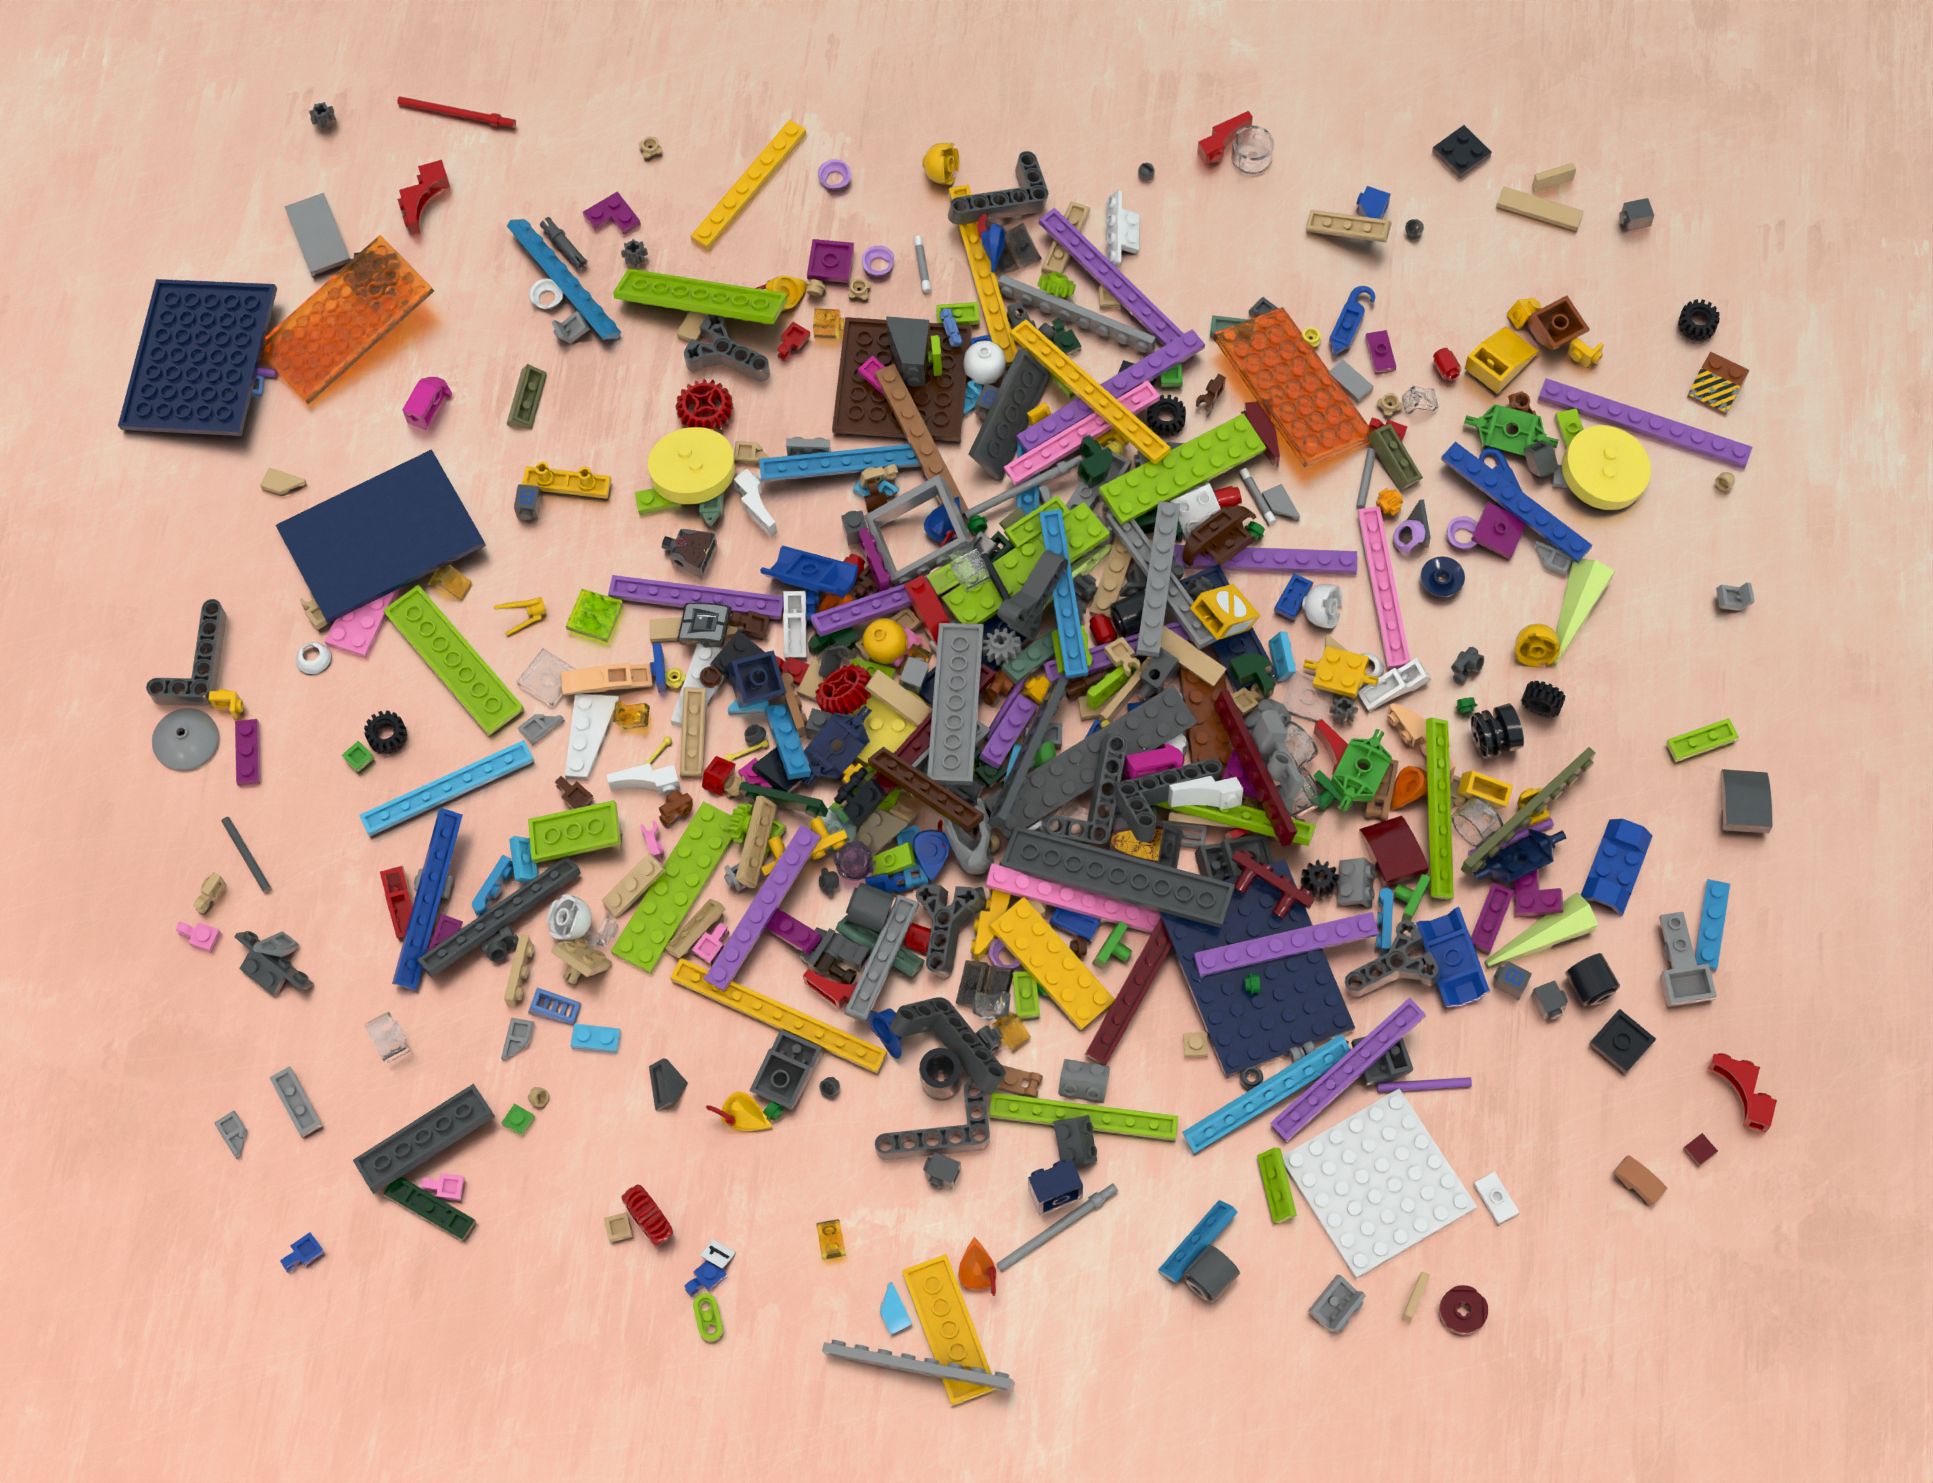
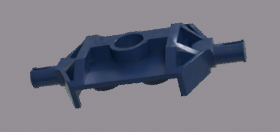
M864 705L861 711L854 716L841 713L833 714L804 750L811 767L810 777H806L802 781L810 788L811 784L820 776L840 779L843 772L851 765L865 746L870 743L863 723L872 710ZM835 739H839L843 743V748L838 752H834L830 748L831 742Z
M1528 829L1529 837L1501 849L1493 858L1488 856L1484 868L1476 873L1473 872V876L1476 881L1489 876L1505 883H1510L1554 862L1555 844L1567 839L1565 833L1561 830L1556 834L1548 836L1545 833Z

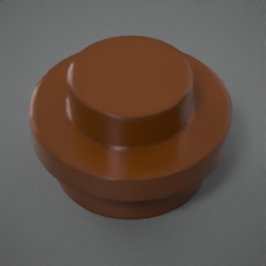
M708 666L700 673V682L707 688L717 687L722 681L721 671L716 667Z
M1074 936L1073 941H1070L1069 948L1079 959L1087 954V942L1085 938Z

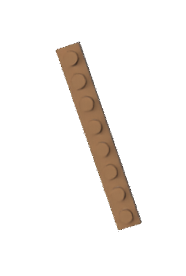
M895 364L875 371V377L927 480L937 475L945 479L953 497L960 496L961 516H964V511L968 510V507ZM940 494L936 497L940 505L944 504Z

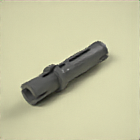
M550 217L545 218L549 226L542 220L540 227L550 236V241L553 244H557L576 269L580 270L583 268L578 261L586 266L588 263L587 259L569 241L563 229H559Z

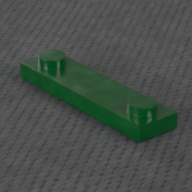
M741 782L739 787L744 799L750 803L755 804L757 796H764L777 804L778 807L804 812L811 817H826L829 811L820 799Z
M403 1177L390 1183L383 1193L385 1197L461 1241L465 1240L476 1223V1220Z

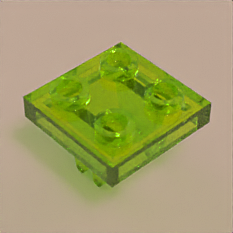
M582 588L567 621L566 629L608 642L624 605L623 601Z

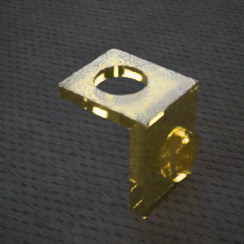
M446 565L436 570L428 585L430 587L440 585L457 599H462L472 582L452 566Z

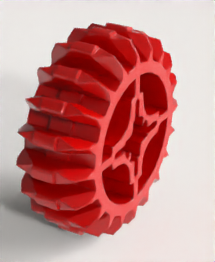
M703 379L702 383H698L695 380V385L687 384V390L681 389V395L677 396L675 407L677 417L683 426L686 425L687 428L702 427L715 431V428L722 430V424L728 425V418H732L734 406L732 396L727 388H723L721 383L715 385L713 379L710 383H707L705 379ZM717 399L721 402L720 409H717L715 405ZM690 404L694 407L692 414L688 411Z
M851 664L848 667L844 665L841 669L836 668L835 672L829 673L830 675L827 678H823L824 682L818 684L819 689L815 691L817 694L815 698L822 711L829 712L832 715L834 713L853 714L856 709H860L863 704H867L866 700L872 697L871 693L864 689L871 679V675L860 665L855 666Z
M638 1184L626 1190V1193L621 1196L623 1204L647 1238L654 1245L667 1241L673 1235V1229L648 1192Z

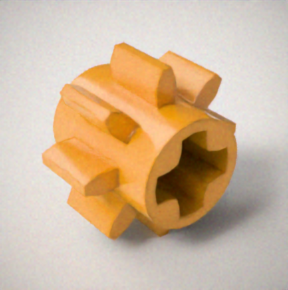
M1385 488L1378 493L1376 505L1377 507L1380 506L1382 514L1390 513L1393 516L1401 511L1400 507H1402L1403 498L1396 489L1388 490V488Z

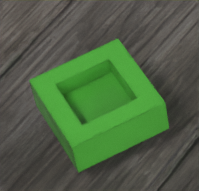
M1178 364L1160 375L1161 387H1182V364Z
M359 741L342 754L343 759L357 773L375 759L373 754Z
M514 1103L501 1123L506 1128L523 1136L535 1116Z

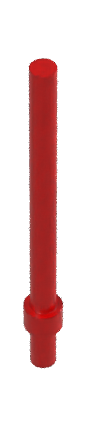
M401 96L397 99V104L488 122L490 125L497 127L503 125L515 128L516 126L515 119L501 117L500 114L491 113L490 115Z

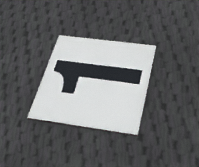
M713 1239L700 1256L723 1269L736 1252Z

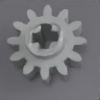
M1004 628L1003 632L995 629L994 635L987 633L988 640H983L982 651L983 655L987 656L988 662L995 659L997 665L1001 661L1008 664L1009 658L1015 660L1017 659L1016 653H1021L1020 637H1016L1015 631L1008 634L1007 628Z

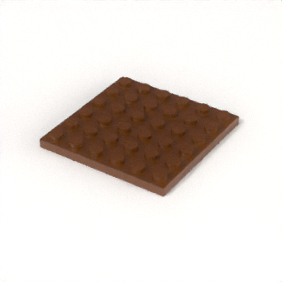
M845 317L832 432L906 438L886 397L858 373V369L872 355L885 367L895 364L898 370L888 343L886 320ZM930 323V338L936 335L940 337L942 374L934 376L933 363L928 361L925 386L912 387L905 384L933 440L961 442L967 375L964 371L963 362L965 353L970 347L972 325H957L963 342L959 347H952L944 325L942 323Z

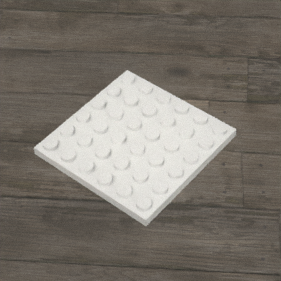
M1400 1088L1282 1155L1287 1173L1355 1280L1477 1208Z

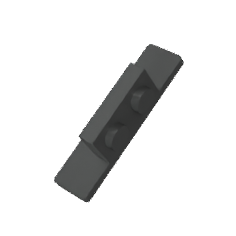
M245 931L236 933L234 936L235 939L250 950L239 969L271 995L279 993L286 979L299 990L309 989L314 985L305 973L297 971L292 967V963L289 960L279 956L255 952L253 950L254 945L260 942L255 933Z

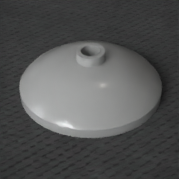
M193 708L179 709L169 713L157 724L152 735V748L155 756L164 766L176 771H189L201 767L212 758L219 744V731L213 719L205 712ZM185 731L184 735L179 736L180 732Z

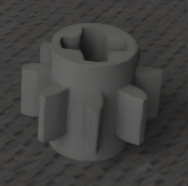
M325 102L314 104L313 110H309L312 124H318L320 129L330 127L332 121L336 120L333 106L327 107Z
M632 239V241L624 243L625 250L621 251L622 258H625L626 264L630 263L637 267L640 263H645L644 256H647L648 252L647 248H644L643 241L638 242Z
M1079 574L1073 580L1075 594L1079 596L1080 600H1090L1098 590L1095 584L1096 579L1090 574L1087 576Z
M1203 576L1200 579L1193 578L1187 584L1186 591L1195 602L1202 592L1213 590V584Z
M1345 695L1340 700L1334 699V706L1330 707L1329 713L1334 714L1333 721L1337 720L1342 725L1347 721L1353 722V714L1358 712V708L1353 707L1354 699L1349 700Z
M986 1025L976 1032L977 1036L991 1053H994L1002 1046L1000 1041L1002 1033L996 1026L991 1029L989 1025Z

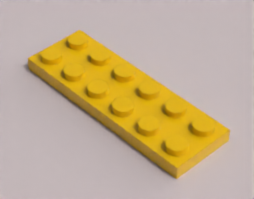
M1025 897L990 924L989 928L1080 1031L1113 1004L1115 1000L1113 996Z
M947 1254L902 1270L934 1359L939 1361V1365L948 1366V1362L960 1364L962 1369L970 1371L972 1367L982 1368L986 1370L985 1374L992 1375ZM941 1378L951 1406L997 1390L995 1388Z

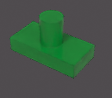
M1318 770L1313 777L1324 790L1314 799V802L1322 810L1334 799L1340 804L1343 797L1330 783L1331 780L1322 771ZM1353 802L1350 803L1348 810L1354 805Z

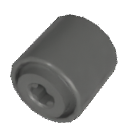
M860 883L858 888H855L846 910L848 914L846 920L881 933L895 895Z
M1210 1244L1183 1272L1187 1285L1199 1297L1210 1302H1215L1240 1275L1237 1266L1223 1252Z

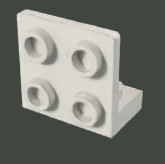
M1208 481L1169 501L1170 503L1180 504L1179 521L1186 540L1191 535L1190 531L1221 509Z

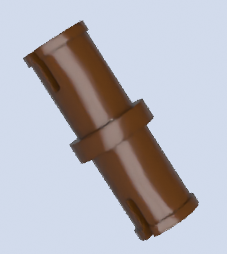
M1101 670L1088 677L1082 676L1080 680L1066 685V697L1071 699L1081 693H1087L1091 686L1097 685L1103 680L1105 675H1107L1106 671Z

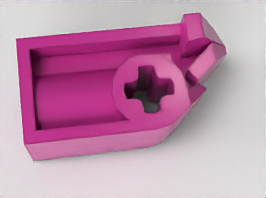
M427 377L418 381L402 409L407 423L424 430L428 428L445 396H452V392L444 379Z
M1164 744L1162 749L1126 755L1122 779L1126 781L1176 767L1177 769L1182 768L1185 758L1178 748L1170 744Z

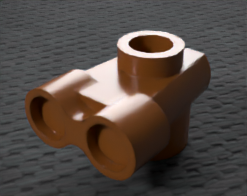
M1520 391L1508 396L1511 409L1536 415V412L1532 411L1529 405L1530 397L1526 393Z
M995 671L996 677L990 682L991 684L986 690L987 693L983 697L984 701L990 705L995 703L1000 692L1008 695L1015 684L1002 671L1000 673Z
M679 790L670 793L666 798V803L659 807L661 823L667 826L680 815L682 817L688 815L693 807L692 797L688 793L682 794Z

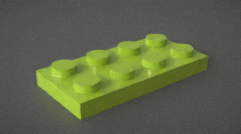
M614 800L528 819L531 859L534 863L621 845L617 803Z

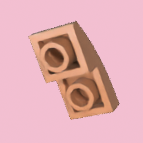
M1627 1155L1613 1171L1628 1189L1634 1188L1648 1205H1654L1667 1190V1187L1658 1177L1630 1155Z

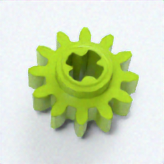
M1052 272L1048 273V275L1042 274L1039 277L1037 286L1040 287V290H1045L1046 293L1063 298L1066 295L1072 297L1076 284H1073L1074 281L1068 280L1066 275Z
M738 803L737 809H733L728 827L732 831L730 837L733 838V842L745 843L753 805Z

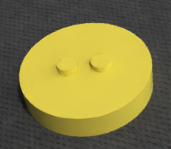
M1597 425L1582 430L1573 438L1563 455L1562 472L1568 487L1580 500L1595 508L1618 510L1634 503L1645 490L1651 477V464L1644 447L1628 432L1613 426Z
M702 427L683 428L667 434L654 445L648 457V471L654 489L663 498L679 504H698L717 497L729 487L736 472L734 453L728 440L720 433Z
M907 690L924 703V701L917 694ZM872 694V697L866 700L867 704H863L853 714H847L851 716L857 715L864 705L872 710L863 723L870 743L865 746L855 759L865 769L869 766L868 758L882 747L894 753L917 728Z

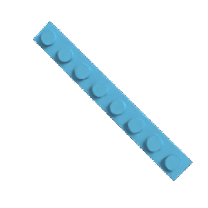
M525 740L364 812L359 816L370 837L534 762V759Z
M1341 1034L1183 1131L1182 1133L1190 1149L1195 1154L1326 1073L1351 1051L1345 1038Z

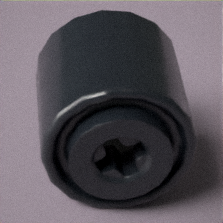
M1144 589L1110 604L1112 622L1118 633L1124 638L1140 633L1145 598Z
M1602 953L1594 954L1581 960L1565 972L1584 1006L1600 1004L1611 998L1620 988L1618 980Z
M936 1048L927 1052L921 1059L919 1067L922 1088L928 1095L938 1099H945L958 1092L962 1083V1068L960 1060L954 1052L946 1048ZM940 1073H943L944 1077H948L944 1081L935 1080Z

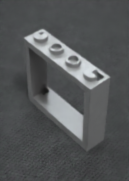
M940 475L929 479L864 516L871 535L875 538L878 552L882 554L884 567L889 571L891 582L896 586L908 583L921 575L926 576L931 570L938 566L946 565L951 559L963 555L964 552L974 547L947 481ZM940 494L958 538L897 571L879 527Z

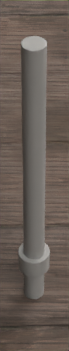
M1079 455L1067 462L1057 463L1056 467L964 511L967 520L1047 480L1069 473L1070 469L1080 465L1083 458Z
M1112 1183L1101 1192H1095L1089 1196L1088 1201L999 1261L996 1265L1002 1272L1093 1208L1097 1209L1102 1206L1106 1199L1118 1192L1117 1187Z

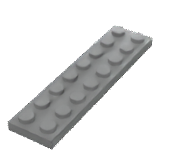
M939 623L927 776L940 785L973 786L984 624Z

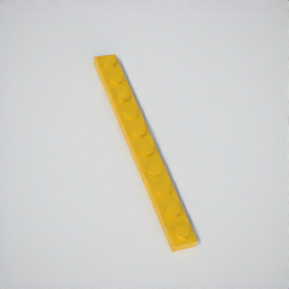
M969 184L949 188L951 201L956 197L972 195ZM977 222L960 224L958 227L992 342L999 345L1003 350L1006 367H1009L1017 353L1014 339L1010 336L1011 328L995 273L991 272V261L982 246V239L979 237Z
M1025 319L1010 331V336L1154 465L1171 453L1170 446L1029 321Z
M680 958L670 976L671 981L779 1030L782 1029L814 1043L824 1050L876 1074L887 1056V1051L736 982L731 981L726 991L723 992L704 980L709 970Z

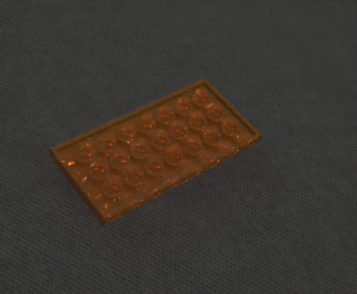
M379 235L265 337L261 355L309 404L426 300L434 290Z
M1283 307L1214 333V341L1304 468L1370 442L1368 436L1373 432L1335 378L1329 373L1328 368L1312 346L1303 340L1302 332Z

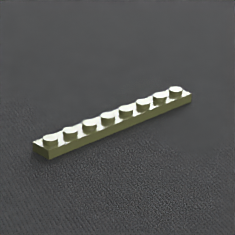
M1588 747L1463 862L1461 871L1467 876L1472 871L1478 872L1485 864L1484 860L1488 856L1493 858L1500 851L1501 848L1499 846L1502 843L1506 842L1508 844L1516 836L1515 832L1520 827L1524 829L1532 821L1531 817L1535 813L1539 815L1548 806L1546 803L1550 799L1554 801L1562 794L1563 787L1566 785L1571 786L1578 779V774L1582 770L1586 772L1594 764L1592 760L1596 752Z

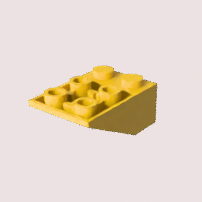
M1505 326L1482 341L1467 356L1465 370L1498 394L1539 351Z

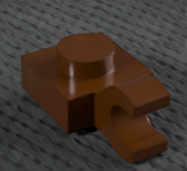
M1218 373L1214 380L1211 379L1206 387L1208 393L1197 398L1196 407L1205 402L1207 403L1206 412L1212 409V404H1215L1225 388V376Z
M875 479L867 480L870 495L864 496L867 514L888 503L885 491L879 492Z
M867 566L858 576V580L861 583L854 590L857 593L855 595L857 599L868 595L870 589L875 592L878 590L871 570Z
M750 610L746 615L733 612L732 616H729L728 625L744 627L743 633L764 639L770 616Z
M562 776L555 781L556 787L564 793L561 799L572 809L585 807L594 799L593 795L577 781L571 785Z

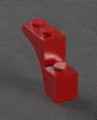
M442 160L418 166L420 175L416 176L419 184L399 190L401 198L397 200L400 210H405L406 212L403 220L406 228H411L413 235L421 233L419 225L420 216L427 202L439 192L450 188Z
M1724 1053L1713 1054L1709 1061L1708 1069L1727 1079L1738 1092L1744 1109L1743 1126L1766 1133L1771 1126L1777 1100L1772 1099L1766 1093H1754L1760 1067L1755 1066L1753 1062L1748 1060L1738 1061L1731 1059V1056Z

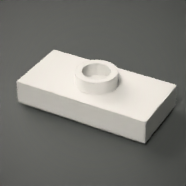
M1495 1172L1474 1182V1187L1498 1225L1519 1215L1520 1212Z

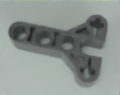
M708 314L700 326L701 337L712 343L703 344L691 339L684 350L686 367L693 372H698L703 367L724 365L758 382H763L770 376L767 357L730 340L726 332L725 320L722 316Z
M1046 550L1021 590L1009 600L1006 599L1001 603L997 615L1003 622L1008 624L1012 631L1028 640H1033L1038 635L1044 606L1068 567V559L1051 550Z
M926 884L917 889V901L926 907L933 920L926 966L937 977L946 978L952 973L959 929L974 913L982 911L985 906L984 897L974 888L956 886L953 902L949 906H946L948 891L941 885ZM950 917L949 922L944 925V920ZM946 939L944 946L940 947L942 940ZM943 961L942 966L936 969L937 964Z
M1403 920L1398 923L1396 927L1397 936L1389 953L1347 974L1345 985L1350 996L1362 997L1399 977L1420 980L1428 986L1435 985L1439 981V967L1431 952L1415 959L1408 957L1411 951L1424 945L1423 937L1412 921ZM1404 931H1408V933H1411L1412 941L1410 940L1409 936L1403 933ZM1394 960L1403 961L1400 967L1391 965ZM1424 965L1427 969H1429L1430 972H1433L1432 975L1425 973ZM1375 970L1383 972L1378 978L1372 977L1371 973ZM1353 981L1362 982L1359 988L1350 987Z

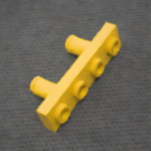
M539 462L536 467L526 466L522 485L539 486L540 490L545 492L608 499L611 476L591 474L589 467H581L579 472L549 469L546 462Z
M821 817L809 821L813 832L820 835L821 839L808 859L813 858V860H817L825 856V851L833 848L835 851L845 847V842L850 840L846 831L843 829L837 833L829 834ZM780 836L768 840L775 860L761 867L767 878L786 849Z

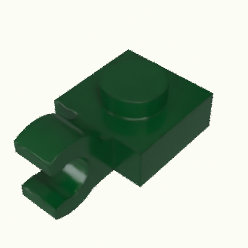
M1060 318L1051 321L1053 325L1051 327L1056 334L1053 337L1054 345L1067 356L1081 350V344L1072 329L1065 331Z
M976 747L974 764L978 768L975 769V774L991 788L1006 776L1007 771L1001 765L997 770L979 759L981 751Z

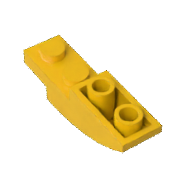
M989 888V890H993L992 898H987L986 911H980V917L975 918L974 932H977L976 940L972 939L971 953H974L975 961L980 962L989 952L991 944L998 938L989 926L1010 908L1011 894Z

